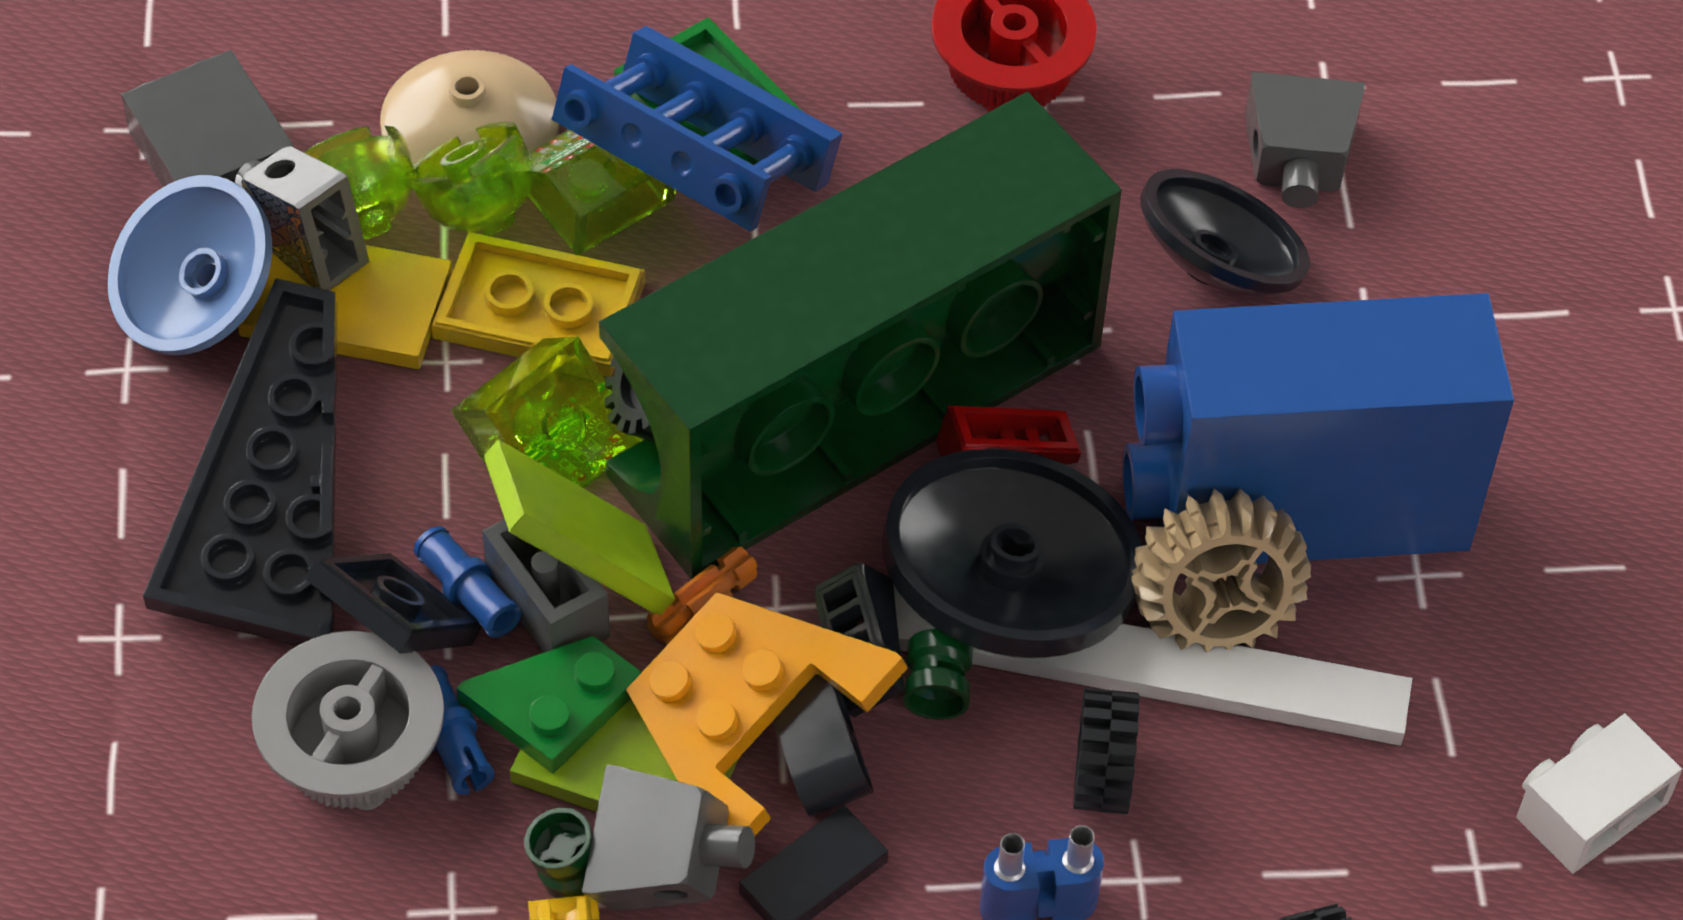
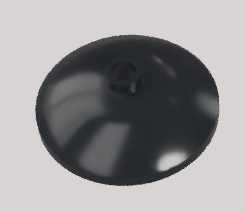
M1167 169L1153 174L1141 192L1140 205L1149 230L1169 257L1186 271L1190 277L1200 283L1230 292L1266 296L1288 292L1297 288L1310 268L1309 254L1295 230L1268 205L1235 185L1196 171Z

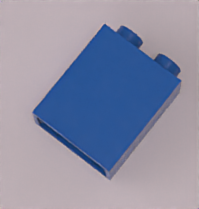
M1489 293L1173 311L1165 365L1137 366L1135 369L1133 389L1134 415L1140 443H1125L1123 448L1122 482L1126 513L1131 521L1158 519L1159 527H1165L1163 522L1164 508L1177 514L1185 511L1188 495L1195 499L1198 504L1209 502L1212 491L1215 488L1223 495L1225 501H1229L1241 488L1245 494L1249 495L1251 502L1264 495L1268 501L1273 503L1275 510L1283 509L1291 517L1296 530L1301 532L1307 545L1305 552L1309 561L1470 551L1514 403V396ZM1262 551L1255 560L1256 563H1267L1268 554Z

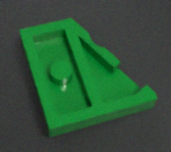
M591 636L467 679L458 685L456 689L459 703L554 774L631 699L626 689L642 672L600 640Z

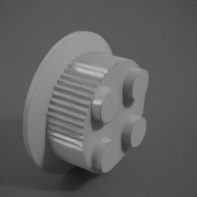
M344 631L322 635L290 650L267 672L259 685L252 707V729L255 742L268 766L284 781L298 788L299 791L304 792L305 796H311V800H317L318 803L324 802L326 806L332 805L334 808L340 806L342 809L345 807L350 809L356 807L361 810L377 808L386 798H391L392 794H398L399 789H404L405 784H410V779L415 778L414 773L419 771L418 768L433 751L440 736L444 719L442 691L437 677L428 663L416 651L400 654L375 633L363 631Z

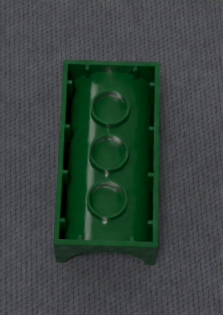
M1027 91L599 321V337L612 353L633 387L646 414L656 442L643 440L606 461V476L690 579L694 578L709 565H720L717 559L732 547L740 546L745 550L937 441L948 406L996 407L1101 347L1122 189Z

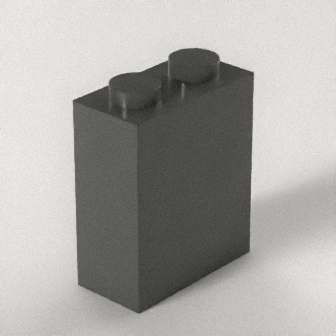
M232 50L209 59L200 60L189 67L157 80L143 83L139 87L121 94L129 133L162 187L179 179L197 175L218 176L235 183L236 175L245 163L251 160L263 162L284 147H294Z

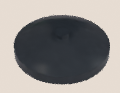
M999 448L955 452L926 463L914 471L901 484L891 501L882 539L883 557L891 581L906 603L920 617L944 634L969 646L995 654L1023 658H1048L1075 653L1089 648L1111 635L1124 622L1137 596L1131 578L1133 576L1132 570L1137 568L1134 560L1136 555L1135 548L1142 546L1133 522L1121 505L1104 488L1079 471L1058 461L1033 453Z

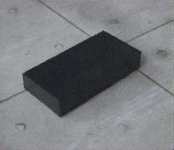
M843 805L739 881V894L764 920H811L888 862V850Z

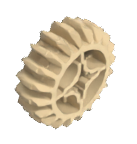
M1214 488L1209 502L1198 504L1195 499L1188 495L1185 511L1177 514L1164 508L1163 522L1165 527L1146 526L1145 540L1147 545L1135 548L1136 555L1134 560L1137 568L1132 570L1133 576L1131 579L1135 593L1138 595L1136 602L1139 611L1149 621L1151 629L1158 635L1159 639L1176 634L1175 641L1180 650L1187 648L1194 642L1201 644L1206 652H1209L1213 647H1224L1226 650H1232L1234 645L1244 643L1247 647L1255 648L1256 637L1263 633L1277 638L1278 620L1296 621L1295 612L1297 609L1294 603L1307 600L1306 592L1308 588L1305 581L1311 578V564L1305 552L1307 545L1301 532L1296 530L1291 517L1283 509L1275 510L1273 503L1268 501L1264 495L1251 502L1249 495L1245 494L1240 488L1229 501H1225L1223 495ZM1263 551L1268 554V560L1263 572L1258 574L1254 572L1258 567L1255 560ZM1180 573L1188 576L1185 580L1187 588L1181 596L1173 591Z

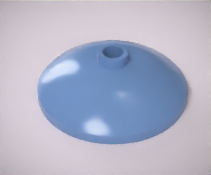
M197 175L179 179L159 189L145 200L122 229L114 246L109 264V302L114 317L121 329L140 345L154 352L166 355H185L199 352L213 346L231 334L246 319L256 305L270 271L272 235L267 216L259 202L238 184L212 175Z

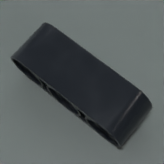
M819 674L814 675L774 719L792 780L801 803L810 818L874 792L842 693Z

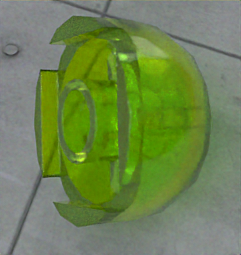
M503 121L475 128L480 139L461 145L457 136L426 154L412 167L410 173L413 178H409V182L421 205L433 220L445 228L463 232L481 229L484 235L498 233L515 222L514 212L525 203L534 184V166L529 150L516 124L513 122Z
M369 126L355 128L334 135L304 152L348 176L364 239L373 238L388 231L392 227L391 220L402 212L413 194L414 167L411 154L402 132L394 126H385L388 136L376 137L372 136Z

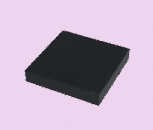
M391 553L315 559L305 577V580L400 654L413 651L420 652L473 645L482 628V625L471 614L455 602L449 601L441 591Z

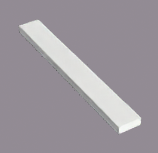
M894 586L900 650L907 652L908 641L915 633L926 629H935V627L920 617L906 603ZM1121 624L1111 635L1089 648L1063 656L1048 658L1011 657L973 647L972 664L1106 690L1139 693V696L1400 746L1405 734L1412 678L1239 645H1234L1232 650H1226L1224 647H1213L1209 652H1206L1201 644L1194 642L1187 648L1180 650L1175 641L1176 634L1159 639L1152 629L1128 624Z

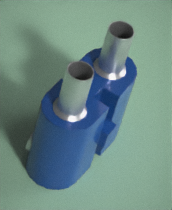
M1076 826L1072 829L1069 838L1048 840L1046 854L1045 850L1033 851L1031 842L1025 843L1020 835L1016 833L1006 834L1001 840L1000 847L992 850L984 861L979 906L983 920H1035L1036 912L1038 918L1050 917V920L1088 919L1094 913L1098 904L1104 869V856L1101 849L1094 843L1093 831L1087 826Z

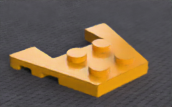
M716 592L630 684L626 691L677 781L703 788L728 805L729 811L727 825L749 826L753 830L755 837L771 817L762 805L724 775L726 771L814 675L819 674L868 713L908 668L903 658L894 651Z

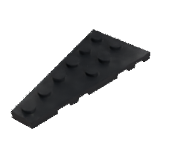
M275 278L144 591L143 599L146 609L296 646L313 638L333 633L334 601L305 580V577L315 559L334 557L338 319V305L335 292Z

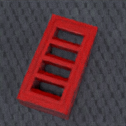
M948 406L937 436V447L941 457L964 450L999 448L1033 453L1067 465L1078 463L1082 454L1067 413L1060 410ZM1046 434L1049 441H1041L1039 435Z

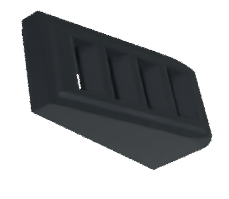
M856 563L815 586L816 606L822 628L894 651L901 656L894 586L891 578L864 563ZM864 620V623L858 625V622ZM903 674L872 708L905 691ZM842 693L849 715L857 717L865 712Z

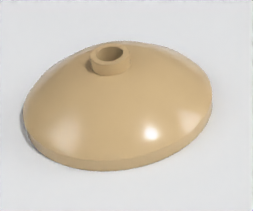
M463 50L450 52L419 63L395 82L389 90L381 110L380 126L382 140L394 164L403 173L420 184L450 193L473 194L490 192L521 181L534 172L528 169L546 160L550 155L551 149L555 146L554 143L550 142L557 139L559 133V124L551 120L556 97L547 81L536 70L518 59L490 51ZM544 147L543 149L551 148L545 151V153L536 151L538 148ZM528 156L532 157L525 162H519Z

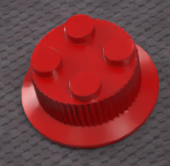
M938 0L932 14L931 33L937 52L948 65L953 83L957 84V88L961 89V93H965V97H970L971 101L981 104L982 107H986L990 112L1027 91L1044 107L1046 103L1051 104V100H1056L1057 96H1061V92H1065V88L1071 82V77L1084 67L1093 53L1097 37V23L1088 0Z

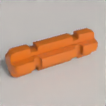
M740 546L732 547L717 559L720 564L718 567L709 565L674 592L675 600L662 615L652 612L648 613L646 617L648 621L647 627L651 634L662 644L668 645L716 592L732 597L733 594L730 591L732 588L739 591L748 585L758 574L756 569L758 565L753 556L749 555Z

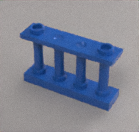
M648 26L633 32L623 72L605 82L573 64L564 67L551 119L750 232L758 227L769 185L785 175L814 192L828 185L843 135L840 131ZM638 93L658 104L659 107L652 109L630 96ZM686 120L709 134L702 137L679 123ZM735 147L759 162L752 165L730 153L729 150Z

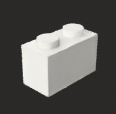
M1623 714L1604 729L1599 724L1587 729L1571 747L1570 754L1556 764L1551 759L1539 764L1522 784L1525 794L1516 818L1574 874L1668 804L1682 768L1626 714Z

